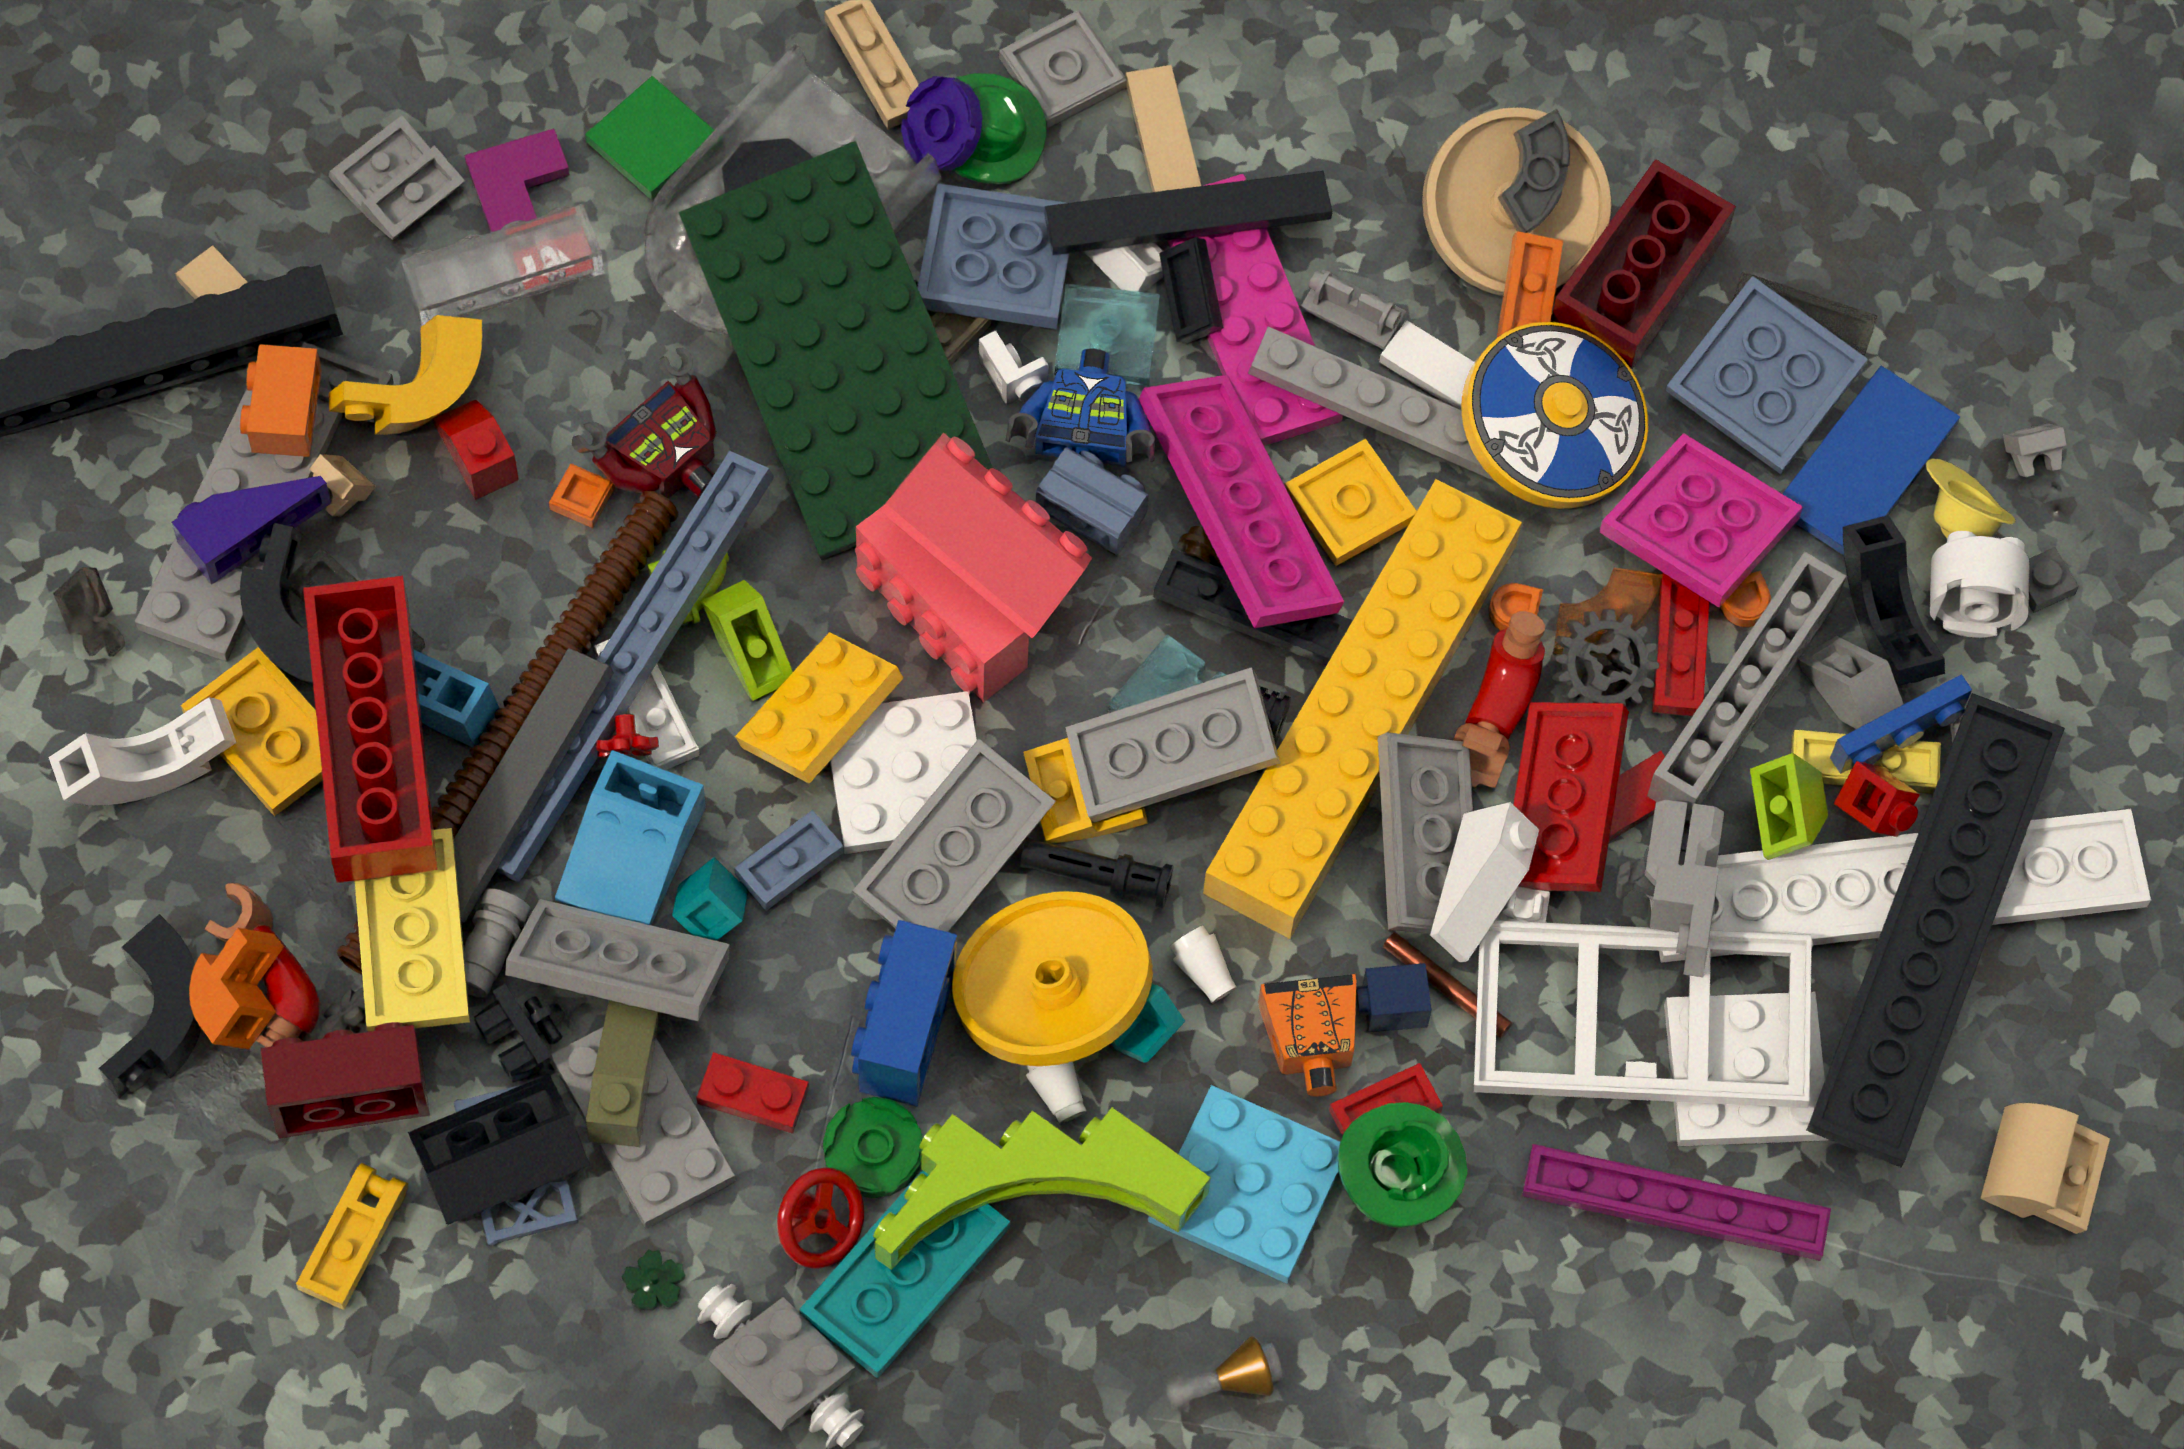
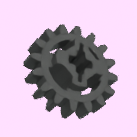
M1603 609L1600 620L1594 611L1584 612V625L1578 621L1570 620L1567 626L1572 633L1571 636H1557L1555 639L1560 646L1564 647L1562 654L1551 655L1550 659L1562 665V670L1552 676L1553 680L1566 681L1568 684L1561 695L1567 699L1578 695L1577 703H1624L1626 706L1625 699H1628L1633 703L1640 704L1643 701L1641 694L1638 692L1640 686L1653 688L1655 684L1650 678L1646 677L1647 670L1659 668V663L1648 660V653L1657 648L1656 643L1642 641L1648 628L1644 625L1630 628L1633 616L1623 613L1616 621L1614 609ZM1608 629L1607 633L1602 634L1599 641L1593 643L1584 641L1593 632ZM1629 645L1633 651L1634 664L1631 663L1627 651ZM1590 653L1607 654L1606 659L1612 662V666L1620 671L1602 670L1603 665L1597 661L1598 658L1590 655ZM1575 659L1579 661L1583 674L1581 679H1579L1576 671ZM1616 681L1626 683L1622 688L1613 693L1601 695L1603 691H1607L1610 683Z

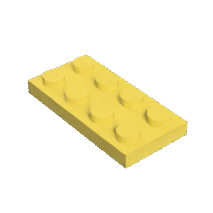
M452 828L434 830L438 870L355 881L366 1027L368 1032L374 1031L378 1025L389 1022H399L405 1026L414 1025L415 1028L470 1022Z

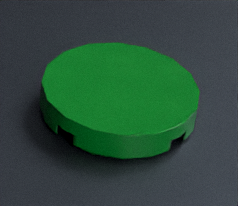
M870 1097L863 1098L862 1101L855 1102L852 1105L849 1103L839 1109L827 1125L823 1140L826 1168L838 1169L851 1177L857 1184L862 1197L878 1198L891 1196L908 1186L920 1170L921 1152L923 1151L919 1148L923 1139L921 1129L917 1125V1121L912 1113L893 1100Z

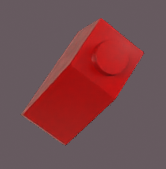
M477 399L433 419L436 429L475 500L519 480L515 455L494 416Z

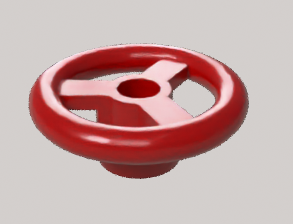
M817 1168L800 1176L785 1193L778 1211V1236L786 1254L797 1264L813 1269L829 1267L842 1260L855 1246L863 1228L864 1202L862 1194L854 1180L838 1169ZM816 1185L815 1194L806 1192L808 1189ZM834 1185L843 1191L848 1200L849 1221L847 1227L836 1220L835 1210L831 1206ZM815 1233H827L838 1242L834 1247L822 1253H810L798 1244L806 1237Z

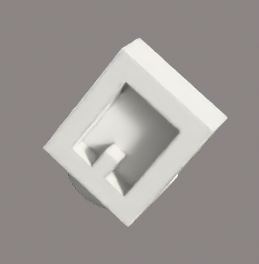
M996 331L979 339V362L1006 405L1018 399L1021 401L1028 400L1044 382L1048 381L1049 365L1044 357L1022 367V362L1016 349L1011 343L1004 345Z

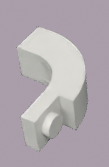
M208 697L165 726L139 736L109 739L85 733L51 755L49 760L64 801L83 805H112L152 797L199 778L212 770L209 760L236 744V740L222 701Z

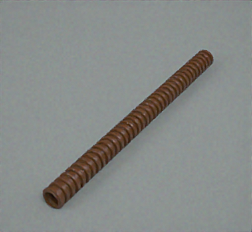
M644 491L639 496L641 503L633 505L631 508L633 515L625 517L623 520L625 527L621 526L615 532L617 539L613 538L609 541V550L601 553V562L593 565V574L585 577V586L579 587L576 591L577 598L569 601V611L565 610L561 613V623L557 622L551 628L553 635L545 637L543 640L545 647L537 649L535 652L537 659L530 660L527 664L529 671H524L519 676L521 684L516 683L511 688L513 696L508 695L503 700L505 708L497 709L495 712L497 720H491L487 724L488 733L483 732L479 736L480 745H474L471 748L470 753L472 757H466L463 760L462 767L464 769L457 770L454 774L455 782H449L445 787L447 795L442 794L437 799L439 807L431 808L433 830L452 828L453 838H455L568 648L581 654H586L592 648L590 641L598 639L600 636L598 629L606 627L608 624L606 617L614 615V605L621 604L623 601L622 593L629 592L631 589L630 581L637 580L639 577L638 569L645 568L647 565L646 557L650 558L655 553L654 546L661 544L663 541L662 534L669 532L671 529L670 522H674L678 518L679 512L668 498L654 491ZM357 920L353 925L355 933H348L345 937L347 945L339 946L336 952L342 963L362 975Z

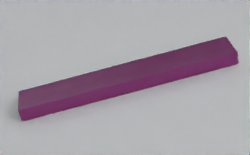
M1533 1144L1531 1148L1522 1197L1821 1261L1823 1257L1831 1208L1536 1144Z

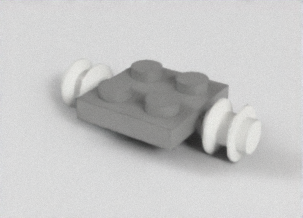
M730 1284L725 1288L716 1285L710 1289L698 1304V1308L702 1311L697 1321L703 1324L712 1320L717 1325L714 1338L728 1339L713 1350L709 1361L780 1431L810 1409L813 1412L809 1428L811 1433L823 1429L829 1435L826 1443L828 1449L836 1445L843 1449L849 1446L864 1429V1425L860 1422L864 1411L859 1409L850 1413L845 1408L848 1399L846 1393L830 1397L828 1394L850 1378L855 1366L784 1297L751 1321L749 1318L752 1301L746 1300L738 1303L733 1298L736 1291L734 1284Z

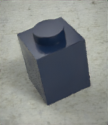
M1426 963L1366 968L1362 986H1356V1010L1358 1016H1366L1368 1032L1428 1027L1432 1008Z

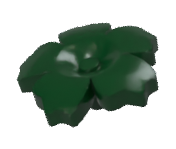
M647 1250L645 1255L638 1259L639 1268H625L622 1280L626 1284L627 1291L635 1293L631 1302L640 1311L646 1309L654 1310L657 1307V1300L666 1309H670L678 1303V1296L681 1290L676 1284L683 1281L686 1277L682 1264L675 1263L672 1259H669L662 1265L660 1251Z

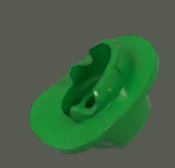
M974 73L957 77V79L971 86L979 99L982 112V128L974 153L963 165L952 171L968 179L986 184H1009L1021 180L1037 164L1046 139V118L1037 98L1020 84L1000 75Z
M1405 1102L1389 1103L1374 1108L1358 1117L1349 1125L1339 1144L1337 1161L1343 1186L1357 1208L1374 1222L1395 1228L1414 1227L1432 1221L1448 1211L1462 1193L1468 1172L1466 1154L1460 1137L1444 1116L1426 1106Z

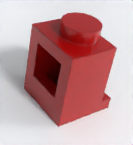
M1856 761L1834 804L1873 832L1898 837L1900 832L1908 830L1916 821L1918 809L1914 805L1920 794L1894 777L1887 768Z

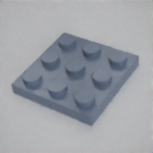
M937 183L918 282V290L926 309L1057 329L1069 253L1052 255L1044 211L1045 206L1064 204L1066 202Z
M1752 276L1668 383L1666 392L1779 474H1782L1866 366L1868 359Z

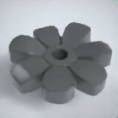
M363 988L356 992L350 989L341 998V1006L333 1003L323 1014L326 1019L321 1025V1031L324 1034L344 1029H350L354 1034L368 1032Z

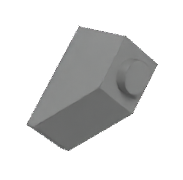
M1838 636L1833 637L1798 659L1800 668L1838 718L1856 729L1904 705L1888 661Z

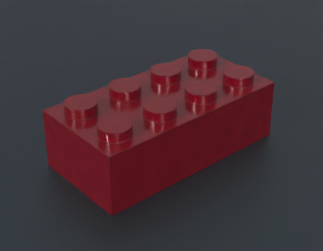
M1655 159L1557 295L1550 322L1575 326L1597 336L1612 347L1632 370L1729 233L1736 206Z

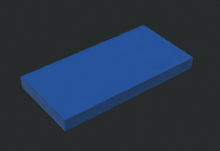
M1880 365L1782 493L1803 506L1800 519L1795 524L1844 556L1843 526L1889 515L1926 467V462L1935 455L1956 427L1960 416Z

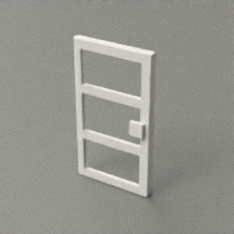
M1495 920L1479 943L1474 1092L1808 1108L1810 1096L1811 948L1813 947L1811 935L1710 930L1704 977L1689 976L1687 1080L1657 1078L1656 1063L1641 1061L1626 1062L1625 1077L1595 1075L1599 948L1676 951L1679 933L1651 929L1650 927ZM1499 943L1578 947L1574 1074L1495 1071ZM1711 953L1790 957L1788 1084L1708 1081Z

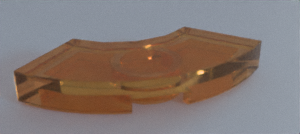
M1614 567L1608 584L1596 596L1580 603H1561L1558 609L1552 654H1562L1564 647L1555 641L1556 637L1571 636L1572 633L1567 626L1570 620L1578 621L1584 625V612L1594 611L1600 620L1603 609H1614L1616 621L1623 613L1633 616L1630 628L1640 625L1654 604L1660 585L1661 574ZM1608 629L1595 631L1587 636L1584 641L1591 643L1599 641L1602 634L1607 633Z

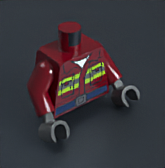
M676 348L677 354L682 360V365L677 371L672 369L666 356H662L659 361L660 370L664 374L676 378L677 382L674 386L667 381L607 434L603 426L597 422L583 424L584 428L592 435L591 445L580 435L573 436L572 438L573 448L579 453L591 452L594 455L592 458L593 463L617 489L640 494L644 491H654L666 498H670L685 485L700 498L715 474L707 467L714 458L713 441L717 434L712 409L697 377L689 374L693 366V358L689 351L684 348Z

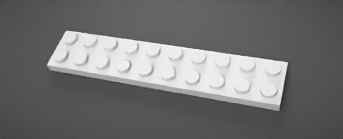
M2131 809L2031 820L1992 925L2146 908L2151 898ZM1918 833L1898 835V837L1886 836L1809 845L1771 860L1764 858L1763 850L1718 855L1716 867L1719 868L1710 930L1810 934L1813 945L1879 938ZM1659 951L1661 963L1680 961L1686 958L1685 954H1678L1676 951ZM1711 953V957L1724 956V955H1733V954Z

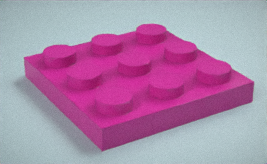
M1683 433L1602 520L1600 533L1712 604L1720 607L1800 519L1803 506Z

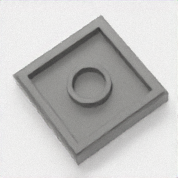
M1080 10L999 50V59L1013 80L1026 88L1040 103L1046 118V129L1127 87V79Z

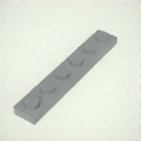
M1268 326L1248 374L1493 480L1483 469L1470 448L1464 431L1460 409Z

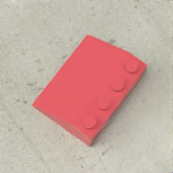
M943 432L902 481L880 511L1027 635L1033 638L1085 571L1092 557L1086 553L1088 550L1087 546L1079 537L1069 531L1063 533L1049 522L1050 516L1042 506L1033 500L1024 501L1011 490L1013 485L1004 474L994 468L988 470L974 458L975 452L966 442L958 437H952L951 439Z

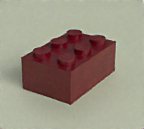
M389 1022L378 1025L374 1031L354 1034L349 1030H337L325 1034L323 1039L303 1042L299 1038H284L275 1041L271 1047L260 1048L267 1106L279 1139L430 1116L423 1059L414 1025L405 1026L399 1022Z

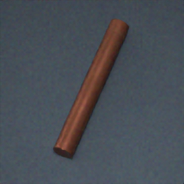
M1393 932L1384 943L1383 948L1405 965L1426 963L1428 983L1476 1019L1477 995L1398 933ZM1497 1011L1496 1035L1502 1038L1513 1022Z

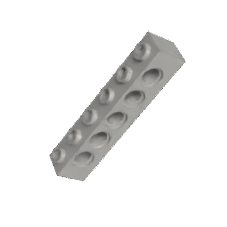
M1804 551L1654 772L1647 794L1648 797L1656 802L1663 800L1687 802L1686 814L1690 815L1692 814L1693 803L1702 804L1837 603L1846 575Z

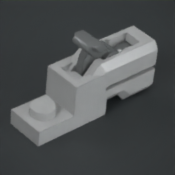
M1663 800L1656 802L1650 844L1644 853V857L1634 863L1629 860L1619 866L1616 897L1622 899L1633 889L1646 894L1653 902L1650 928L1678 932L1676 953L1686 955L1683 975L1704 977L1719 868L1716 866L1724 811L1715 806L1693 803L1692 814L1690 815L1686 814L1687 802Z

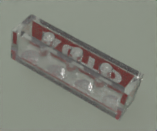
M583 204L574 207H557L545 216L526 222L523 220L513 221L503 226L501 230L482 236L468 235L458 240L456 244L437 250L424 249L416 252L410 258L401 261L405 283L421 327L436 315L465 318L604 274L601 250Z

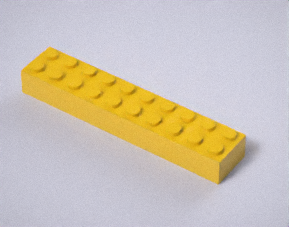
M1435 479L1277 749L1280 763L1266 768L1205 874L1204 895L1291 939L1380 784L1378 736L1387 732L1409 734L1515 550L1522 522Z

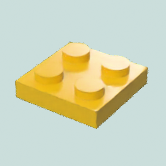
M1366 438L1291 479L1284 485L1298 513L1335 566L1409 526L1417 512Z

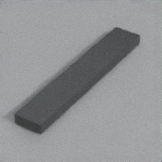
M568 648L456 834L454 849L462 923L466 922L614 674L609 665Z

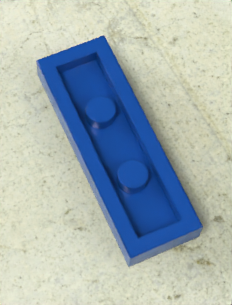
M1961 674L1842 736L1836 741L1830 756L1831 761L1840 774L1853 768L1856 761L1874 764L1882 757L1883 751L1896 744L1900 749L1913 744L1923 736V730L1936 723L1940 727H1944L1955 722L1964 714V707L1972 692L1971 687Z

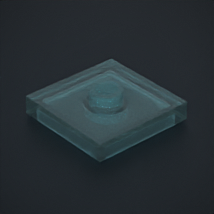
M1066 284L1054 375L1057 374L1059 369L1063 368L1079 371L1082 351L1085 349H1099L1110 355L1107 375L1121 376L1125 378L1126 384L1149 386L1160 294Z

